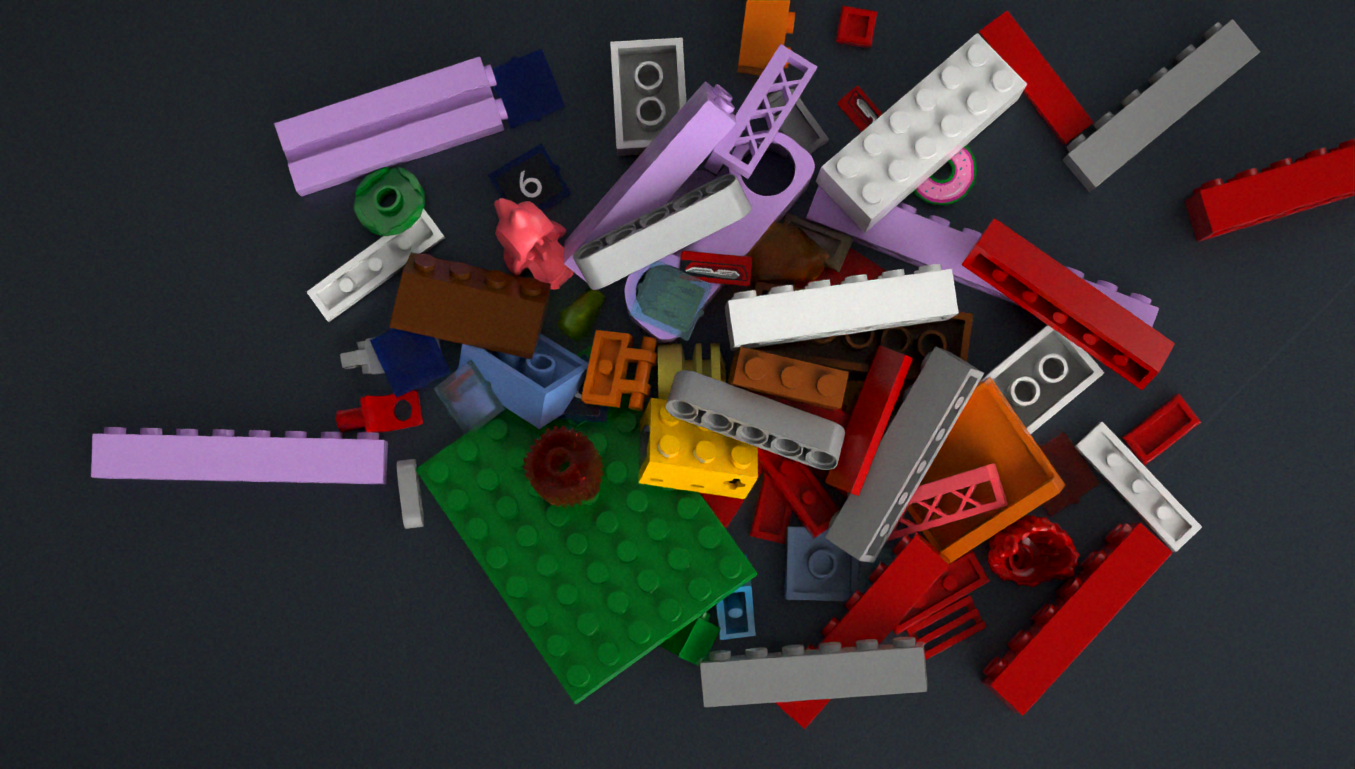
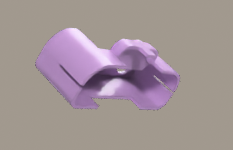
M769 130L754 132L753 135L768 133ZM777 132L766 150L777 153L784 158L789 152L787 161L795 166L793 181L783 192L773 196L756 194L745 185L741 174L725 165L716 177L710 172L703 170L693 172L666 202L668 203L723 175L734 174L752 209L744 218L628 276L625 285L628 315L637 329L640 330L642 328L644 335L657 339V345L677 344L686 333L642 313V309L636 299L638 282L649 269L657 266H670L680 271L682 251L749 257L771 229L782 220L807 190L814 172L815 164L812 156L789 136ZM762 142L756 143L757 148L760 147ZM748 144L736 146L732 152V155L739 160L751 154ZM689 281L705 289L689 329L708 308L709 303L725 284Z

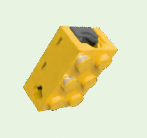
M651 398L640 419V470L638 483L745 499L758 478V447L678 419L667 412V400Z

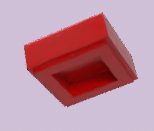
M842 5L835 43L871 48L877 11Z

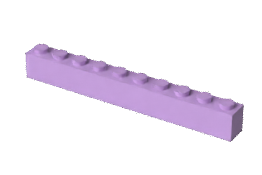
M818 186L806 216V221L850 236L855 243L917 267L941 264L942 270L952 269L954 281L1018 305L961 265L982 235L981 233L969 228H964L962 232L949 227L950 222L935 215H930L929 219L915 214L916 208L901 202L864 233L838 204ZM1066 267L1069 270H1071L1074 274L1083 279L1085 275L1084 273L1076 269ZM1085 280L1146 324L1153 327L1159 308L1150 305L1152 301L1150 298L1137 293H1131L1129 297L1117 292L1118 287L1107 281L1098 280L1097 283Z

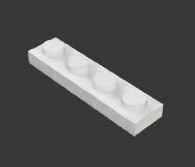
M423 208L421 217L411 228L397 235L381 237L309 289L307 294L326 320L330 322L405 267L411 252L424 254L444 240L445 237Z
M1103 421L1099 422L1074 446L1173 552H1177L1202 528Z

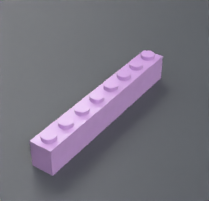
M104 427V434H93L92 478L387 484L388 441L379 440V433L358 432L357 439H343V432H321V438H307V432L285 431V438L271 437V431L249 430V437H234L235 430L213 429L212 436H198V429H176V435H162L161 428H140V435L126 434V428Z

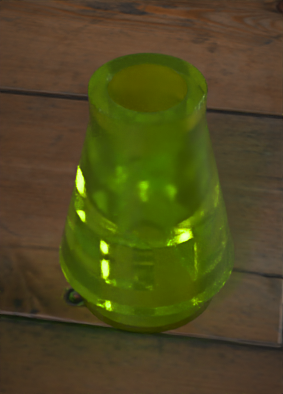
M589 287L585 293L559 314L560 319L556 325L562 332L576 341H579L583 336H588L602 305L606 301V297L597 289L593 290Z

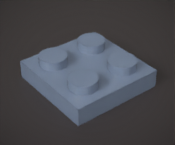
M786 527L784 600L847 601L858 589L859 560L825 538L829 528L813 539L805 527Z

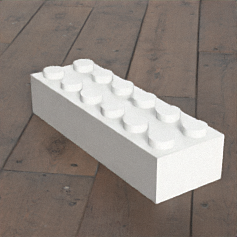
M977 33L821 167L816 182L858 227L866 233L1013 105L1021 96L1027 83Z
M941 264L921 266L919 270L914 271V274L905 275L904 269L885 271L875 280H868L867 274L846 277L845 281H842L840 285L831 286L830 280L809 282L805 290L798 291L793 290V285L771 288L768 295L756 296V290L734 293L732 300L727 301L724 307L731 351L739 347L755 348L944 321L959 313L952 269L942 270Z

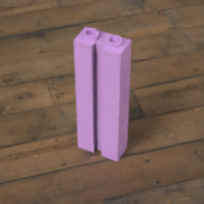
M476 57L274 123L288 161L289 171L296 192L302 197L366 176L383 167L391 168L504 131L502 120L508 119L502 98L494 99L491 87L497 85L491 65L483 66L481 57Z
M705 81L565 240L564 264L583 280L585 278L573 259L575 251L584 244L664 205L735 126L736 118L733 114L735 107L731 103L733 98L724 88L718 84L713 88Z

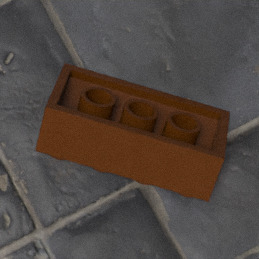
M411 252L402 272L390 328L532 360L546 319L551 284L541 282L535 278H523L505 274L500 270H487L470 266L464 262H452L434 258L429 254Z

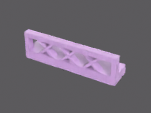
M780 44L736 113L735 126L714 148L704 168L717 175L724 164L749 179L815 73L817 66ZM787 62L805 73L801 80L787 82L783 70ZM790 89H795L791 95ZM782 91L786 105L770 108L767 94ZM779 115L776 121H774L773 116ZM765 117L769 132L753 135L750 126L751 119ZM762 142L760 147L757 148L756 143ZM749 145L752 159L748 165L730 154L734 146Z

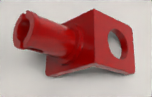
M417 390L385 396H363L360 398V407L338 410L336 413L338 429L344 433L365 428L367 433L390 432L423 424ZM401 400L408 401L412 407V414L405 421L398 419L395 415V406Z

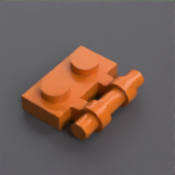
M596 330L581 400L586 404L620 407L622 394H630L628 408L642 411L645 398L649 397L651 385L648 384L651 368L656 366L658 354L655 353L657 339L643 337L641 349L632 348L634 337L631 334ZM629 362L637 363L634 380H625Z

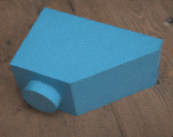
M751 580L716 604L718 627L721 628L719 632L720 640L756 636Z

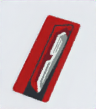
M859 86L853 88L837 102V105L861 132L882 115L881 111Z
M682 251L679 278L686 281L749 286L752 258Z

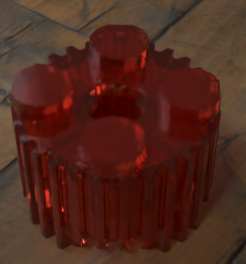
M562 425L561 429H558L557 426H554L553 430L546 428V433L540 435V440H534L535 446L530 445L532 451L527 452V457L523 458L526 464L523 466V469L527 472L525 476L535 491L549 504L556 507L561 504L563 508H566L567 504L572 508L575 503H578L580 506L582 505V500L587 502L600 491L599 483L603 481L600 476L604 475L601 469L604 467V464L601 462L602 457L589 438L580 431L576 433L573 428L569 431L565 425ZM569 462L570 466L563 472L558 470L563 469L562 463Z

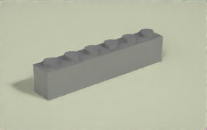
M1233 19L1225 26L1217 22L1202 35L1206 40L1197 49L1192 44L1175 57L1179 63L1170 71L1165 66L1148 79L1152 86L1142 94L1138 89L1133 91L1120 102L1124 109L1115 116L1109 111L1093 124L1097 129L1096 132L1088 138L1081 134L1066 147L1070 153L1062 161L1089 193L1260 53L1258 48Z
M935 347L933 352L925 356L921 363V372L914 384H911L905 390L900 409L887 423L884 431L885 435L880 441L859 496L847 492L848 498L842 509L837 511L829 522V531L825 538L859 561L874 563L984 375V372L949 351Z
M915 637L894 638L893 644L878 645V640L876 639L856 641V647L841 648L840 642H827L819 644V649L804 650V645H788L782 647V652L768 653L767 648L758 647L746 649V655L731 656L730 650H718L709 652V657L704 658L700 663L704 707L927 692L924 642H915Z

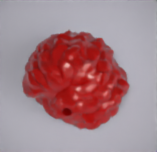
M1026 515L989 539L990 551L987 555L990 569L993 573L998 574L1000 579L1013 580L1019 586L1036 587V585L1043 581H1051V578L1066 580L1074 575V569L1079 564L1077 560L1079 553L1073 544V539L1069 537L1066 530L1061 529L1059 524L1051 522L1046 517Z

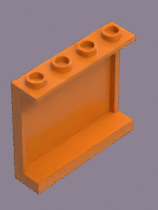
M991 376L982 382L979 381L919 484L921 486L986 465L996 464L1008 503L1007 506L922 531L930 544L948 558L950 563L1059 494L1065 486ZM990 480L977 484L971 496L983 504L997 501ZM969 487L959 489V491L966 494ZM951 492L945 493L937 507L949 514L957 513L963 499ZM936 496L925 499V501L932 504ZM917 502L910 504L908 512L917 524L923 523L929 509ZM968 502L965 510L976 506ZM934 512L931 520L940 518L942 516Z

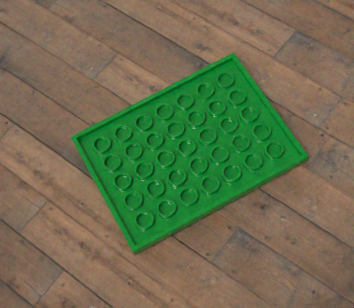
M591 344L576 356L589 362L593 345ZM622 394L620 407L601 405L599 416L562 414L540 429L506 407H502L416 468L425 485L575 704L581 702L758 575L699 492L638 483L640 470V419L643 414L641 411L628 408L630 401L628 394Z

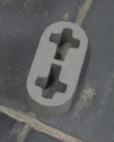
M416 459L397 461V478L405 529L424 527Z

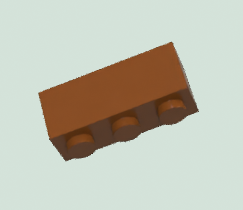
M739 347L734 351L727 384L750 392L834 411L842 407L849 372Z

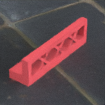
M993 463L918 486L887 541L903 537L905 534L910 535L1007 506L1008 503L996 464ZM991 481L997 501L983 504L971 497L977 484ZM969 487L966 494L959 491V489ZM951 492L963 499L957 513L949 514L937 507L945 493ZM936 496L932 504L925 501V499ZM917 502L929 509L923 523L915 524L904 518L906 511L912 503ZM968 502L976 506L965 510ZM934 512L942 516L940 518L931 520ZM900 523L908 526L907 528L897 530Z

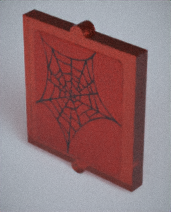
M1062 432L1045 445H1038L1065 484L1059 494L1042 504L1049 516L1052 517L1069 504L1079 503L1081 496L1100 483L1065 432Z

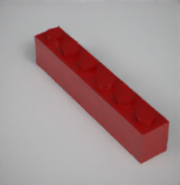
M995 218L979 237L961 264L1140 390H1143L1160 372L1175 345L1174 342Z
M916 532L912 538L905 534L892 549V552L896 555L887 566L881 562L869 575L868 579L872 583L864 593L857 589L844 604L848 611L840 620L833 617L821 630L820 634L824 638L819 644L840 642L841 648L856 647V641L876 639L879 645L950 565V560L919 533ZM809 644L804 650L819 649V644L816 647ZM831 699L775 702V704L806 729Z

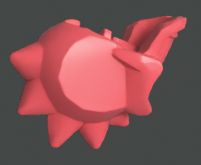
M500 198L494 202L499 218L495 234L500 244L504 247L503 259L512 275L519 276L524 270L529 269L535 279L550 283L553 290L559 289L574 273L564 264V247L558 243V240L566 234V229L561 224L550 220L530 201L516 204L511 200Z

